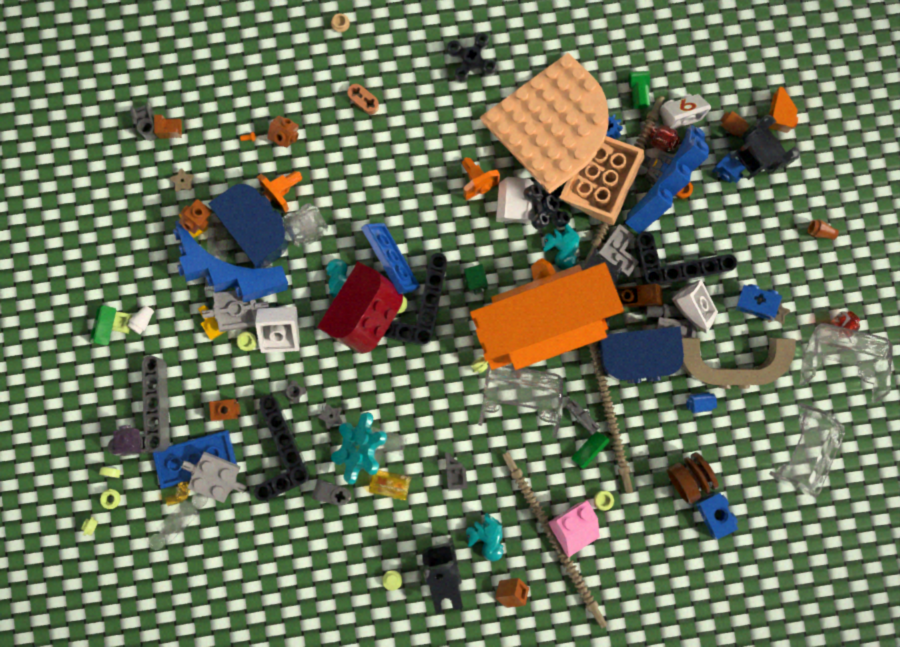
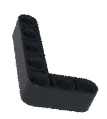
M644 231L640 233L634 241L643 285L658 284L666 286L727 274L737 267V259L731 254L661 267L655 239L650 232ZM640 238L647 239L648 245H642ZM644 256H649L652 259V264H647L644 261ZM723 260L729 262V268L724 267ZM704 264L711 266V272L705 270ZM686 267L693 270L692 276L686 273ZM667 271H672L675 278L670 279L667 276ZM649 274L656 277V283L649 281Z
M435 253L430 258L417 325L392 321L390 324L391 331L388 334H384L382 338L418 346H427L431 343L447 268V259L444 254ZM435 259H442L444 264L441 267H436L433 262ZM432 277L440 279V283L436 286L431 285L429 281ZM433 295L436 297V302L428 304L426 297ZM430 314L433 319L431 322L425 323L422 321V316ZM404 328L410 331L407 338L399 336V332ZM422 332L429 335L428 340L425 342H421L418 339V335Z
M271 395L263 396L259 401V407L287 472L255 487L254 496L259 501L272 499L306 483L310 479V471L281 404L276 397ZM268 399H272L274 406L268 410L265 407V402ZM277 416L282 421L279 427L273 425V419ZM284 434L289 436V443L287 445H283L280 441L281 436ZM291 452L297 455V460L294 463L288 460V455ZM298 470H302L305 473V478L302 481L296 478ZM281 478L287 481L285 489H281L278 486V481ZM263 486L269 490L267 497H263L260 494V489Z

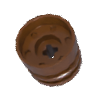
M698 452L692 453L691 458H684L686 468L680 462L667 468V474L673 486L689 505L701 498L699 488L705 494L710 493V488L715 490L719 487L711 466Z

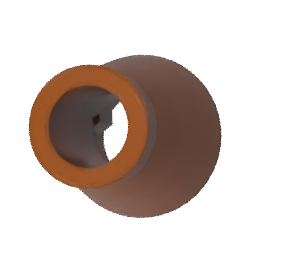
M813 219L808 226V233L812 237L835 240L839 234L838 229L833 228L821 219Z

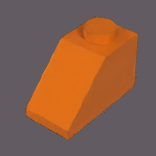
M779 87L773 95L769 115L773 116L777 122L771 125L769 129L788 133L798 123V117H796L798 109L783 87Z

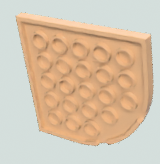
M567 53L483 114L480 119L550 194L581 171L595 157L597 150L603 144L606 137L609 115L606 97L599 83L579 62Z

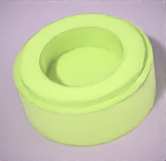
M242 332L237 338V345L244 351H251L257 345V338L251 332Z
M102 467L100 468L99 475L119 478L121 471Z
M599 491L594 496V504L600 510H609L614 504V497L608 491Z

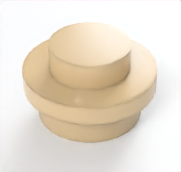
M341 13L336 14L331 20L332 28L336 32L346 31L350 25L349 18Z

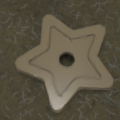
M181 168L176 176L170 177V180L175 183L176 192L182 189L192 190L191 183L195 176L193 174H186Z
M780 302L779 314H776L774 321L785 324V316L790 313V309L782 307Z

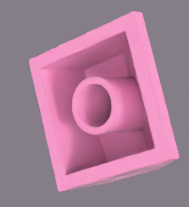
M588 501L574 505L548 522L567 557L572 556L600 537L598 518Z

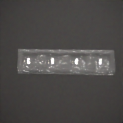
M210 215L208 219L207 252L227 263L228 229L222 224L217 215ZM205 278V290L214 291L213 286H208Z

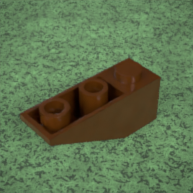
M658 284L616 288L618 289V296L623 308L663 306L662 286Z

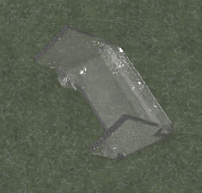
M821 323L813 330L803 354L800 385L804 386L816 376V369L822 365L823 358L859 367L858 374L860 379L866 383L873 384L872 402L876 403L890 393L892 343L889 339L882 336Z
M489 365L485 376L478 426H482L485 412L495 413L500 409L501 403L538 409V416L542 421L553 423L552 438H556L562 418L563 378L555 373L525 368L515 370L513 366L506 365L491 370Z
M799 402L798 406L804 411L798 421L803 432L789 465L783 464L778 467L776 473L770 471L769 475L780 483L816 498L821 492L842 442L845 427L830 412Z

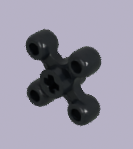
M485 33L477 34L474 39V46L467 49L463 48L456 40H452L447 44L448 55L459 57L463 61L462 66L455 70L454 79L460 84L466 83L469 78V71L476 68L481 69L483 74L488 77L496 73V63L493 60H485L481 57V51L486 49L489 44V37Z
M535 184L525 188L523 192L524 198L527 201L535 202L534 210L537 215L533 216L531 224L535 229L540 230L547 227L549 217L552 218L553 224L558 228L564 227L570 222L569 214L558 210L560 205L557 198L562 193L561 186L550 194L545 190V196L541 194L540 187Z

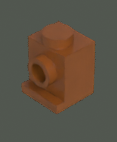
M235 399L209 402L211 421L238 419V415L241 413L240 404ZM224 406H226L228 409L227 413L225 414L222 413V408Z

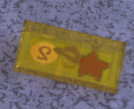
M378 470L371 477L369 493L407 500L411 477Z

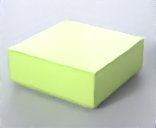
M116 311L112 331L129 334L128 320L133 315Z

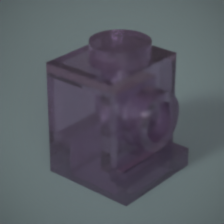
M131 425L119 426V430L113 431L115 448L113 455L126 456L141 453L139 429L131 428Z

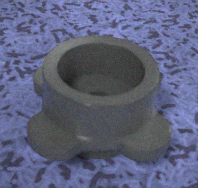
M291 381L287 389L283 391V395L292 399V402L295 404L299 403L301 396L306 394V388L299 386L297 381Z

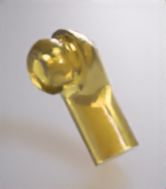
M180 482L176 494L165 498L167 506L186 501L190 493V489L187 488L189 485L187 482Z

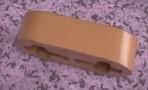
M353 84L348 88L349 99L361 110L371 115L378 111L379 103L377 98L359 84ZM359 90L362 98L357 95L353 97V91L357 92ZM365 100L369 103L374 102V108H367Z

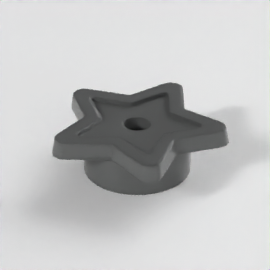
M326 404L325 412L319 415L318 418L325 421L327 429H330L333 424L343 423L340 418L342 408L333 409L329 404Z

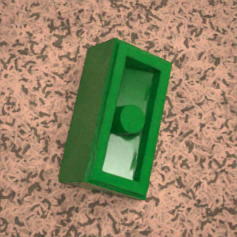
M104 305L97 307L90 343L109 344L116 308Z
M596 431L571 459L580 468L585 469L610 441L606 436Z

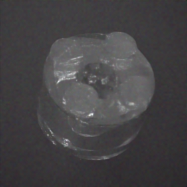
M311 203L303 205L295 213L291 212L284 216V227L296 247H300L299 244L304 243L306 246L316 242L324 236L322 232L329 229L319 209L312 206Z

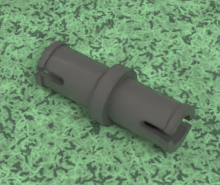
M663 304V306L644 307L645 317H662L663 319L668 317L684 318V315L677 306Z
M575 399L565 406L577 419L576 422L581 423L591 436L600 428L588 415L589 412H585Z

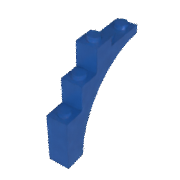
M690 125L686 129L682 144L665 172L649 192L627 213L625 223L638 234L642 233L672 207L673 196L690 183L691 172L708 158L709 147L705 143V134L700 128Z
M175 221L176 229H173L176 241L180 240L181 242L179 250L182 256L179 257L180 264L177 265L179 275L184 276L186 282L206 277L208 286H213L214 292L235 287L237 297H241L243 303L287 290L288 281L282 266L251 269L221 261L205 251L197 244L190 233L183 228L179 221Z

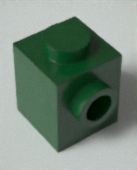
M483 264L464 269L465 278L462 281L465 290L468 289L469 293H474L475 295L485 293V289H488L489 285Z

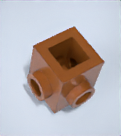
M277 116L270 123L267 139L277 143L279 146L288 148L298 139L299 133L297 130L299 125L288 118Z
M197 199L191 206L186 205L180 212L182 217L179 223L184 229L195 234L199 229L203 231L209 224L207 220L213 211Z

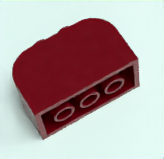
M357 262L317 328L357 353H368L378 345L398 313L403 302V294H398L393 283L378 271Z

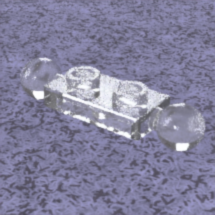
M197 492L192 496L191 503L188 500H184L156 528L160 534H154L150 537V548L153 550L161 549L165 544V539L172 542L200 514L196 508H201L207 504V496Z

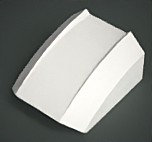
M506 177L499 183L496 222L505 221L532 225L531 220L535 216V202L527 201L523 195L525 188L534 184L530 179Z
M698 280L679 289V292L672 300L690 323L707 334L718 311L702 280Z

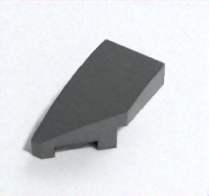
M446 452L448 491L468 490L464 465Z

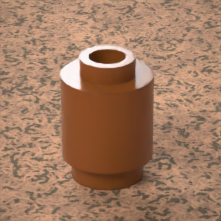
M733 110L730 112L726 111L720 118L722 122L720 126L734 136L741 137L749 127L746 120Z

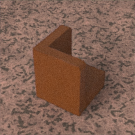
M162 114L154 115V133L159 139L182 138L181 119H165Z
M519 578L500 580L495 598L506 608L525 606L529 587Z

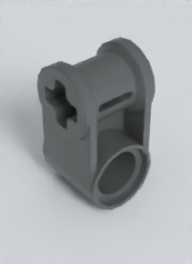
M147 102L144 106L138 108H130L137 130L147 141L157 139L158 136L154 133V111L150 103ZM151 127L149 132H145L147 128Z
M317 479L312 499L342 506L350 502L351 493L344 487ZM343 492V496H346V499L341 500L340 502V498L337 497V494Z

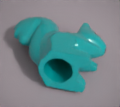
M567 223L564 232L560 233L554 229L555 237L550 233H547L544 237V252L554 246L558 248L559 252L555 256V264L562 270L571 268L576 264L577 257L574 253L579 247L580 240L579 235Z
M341 259L329 261L326 267L327 275L331 276L328 283L329 294L334 298L348 278L346 276L348 266Z
M486 513L484 516L485 522L480 524L475 521L474 525L476 528L468 527L466 535L469 541L468 547H471L478 539L483 541V557L494 562L499 560L504 553L503 545L500 544L503 536V525Z

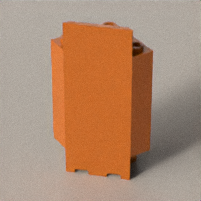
M604 262L582 270L579 264L492 296V304L471 311L470 314L484 351L485 361H488L491 370L513 363L515 370L607 338L605 330H608L605 318L624 312L607 265Z

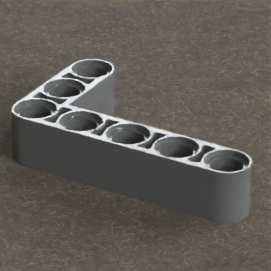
M151 355L143 359L144 434L112 438L108 443V451L112 455L132 456L158 453L168 449L170 438L167 364L165 360ZM157 381L156 387L153 388L154 382ZM157 400V406L154 408V402ZM158 419V425L155 427V421ZM157 439L159 440L158 446L155 445ZM140 441V447L137 448V443Z

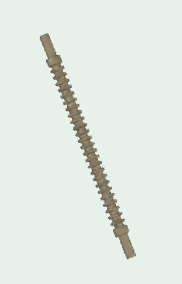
M663 96L657 97L651 112H648L647 120H645V124L642 126L644 129L640 130L642 134L638 135L639 138L636 139L635 147L645 149L644 145H647L646 141L649 140L650 131H653L655 122L658 121V113L665 100ZM600 220L602 224L598 225L597 234H594L595 238L591 240V248L585 259V264L594 249H601L603 245L602 240H605L604 236L607 235L606 231H609L608 226H611V224Z
M593 342L587 345V347H590L588 352L592 354L590 355V358H593L591 363H594L592 368H595L594 374H597L595 379H598V382L596 384H599L598 390L601 391L599 395H602L600 400L603 401L602 406L605 407L603 411H606L604 416L607 417L606 422L609 423L607 427L610 428L608 432L611 433L610 438L613 439L611 441L614 444L612 449H615L614 454L617 455L615 460H618L616 464L619 465L618 473L622 476L626 494L633 493L629 476L631 471L630 467L627 466L628 461L625 460L627 456L624 455V452L626 451L623 450L622 447L624 445L621 444L623 439H620L621 434L618 433L620 431V428H617L619 423H616L617 417L614 416L616 412H613L615 407H612L613 401L610 400L612 396H609L611 391H608L609 385L606 384L608 380L605 379L607 375L604 374L600 358L601 354L598 352L600 350L597 347L599 343Z
M506 452L502 457L511 471L512 479H516L515 484H519L518 489L521 488V494L524 493L523 498H527L526 503L530 504L529 508L533 509L532 513H535V518L539 519L537 522L541 523L540 528H544L543 533H547L546 538H550L549 543L553 544L552 548L556 549L554 552L558 553L557 557L561 558V563H564L563 568H567L566 573H570L569 578L572 577L571 582L575 583L574 587L578 588L577 592L581 593V598H584L583 603H586L587 610L592 612L601 629L606 627L607 623L598 609L599 604L596 600H593L594 596L590 595L591 591L587 590L588 585H584L585 580H581L582 575H579V570L575 569L577 566L573 565L574 561L570 560L571 556L567 557L548 524V516L544 515L545 511H542V506H539L540 501H536L537 496H533L534 491H530L531 486L528 487L527 485L529 482L524 480L526 477L522 476L521 468L516 466L510 453Z

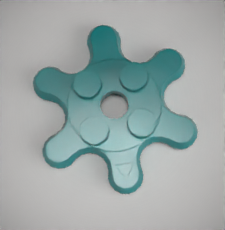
M370 412L361 414L358 425L355 428L348 422L340 425L339 432L343 437V443L341 448L331 455V460L334 464L341 465L345 463L346 469L343 478L345 482L351 485L356 482L358 473L362 468L370 475L377 473L379 464L374 458L376 448L385 444L387 440V435L384 431L372 432L373 415ZM359 444V449L356 451L355 446Z

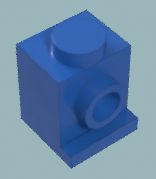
M728 153L712 172H719L720 177L725 181L737 183L744 176L742 171L746 167L736 158L731 159V154Z

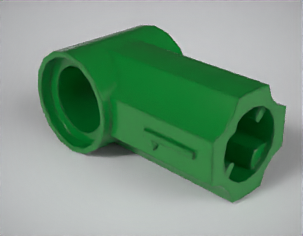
M649 71L629 72L628 84L632 90L633 108H648L650 106Z

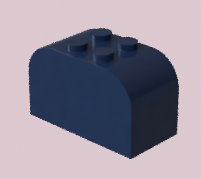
M247 184L234 185L208 203L215 215L257 269L266 268L286 252L289 241L283 226L285 224L282 220L283 218L277 210L272 211L273 207L269 199L265 195L261 196L254 187Z
M681 326L606 334L607 338L598 341L604 373L614 380H627V384L641 383V378H646L647 382L660 381L661 376H668L677 372L684 361Z

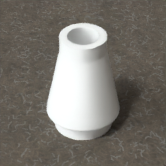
M144 305L139 312L128 320L129 324L127 327L140 335L142 331L145 332L154 311Z

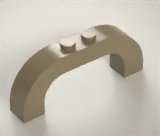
M682 337L684 361L681 367L692 378L707 384L719 385L721 389H731V385H738L740 389H750V385L771 383L788 370L794 358L796 339L769 338L768 357L758 367L710 368L701 358L700 338Z

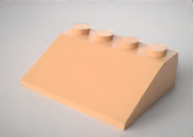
M606 136L603 144L597 150V154L588 165L567 180L559 199L598 220L614 225L644 160V150Z

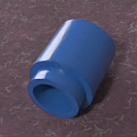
M709 392L690 394L689 399H686L687 409L691 410L693 414L712 411L717 408L716 396L714 393L710 394Z

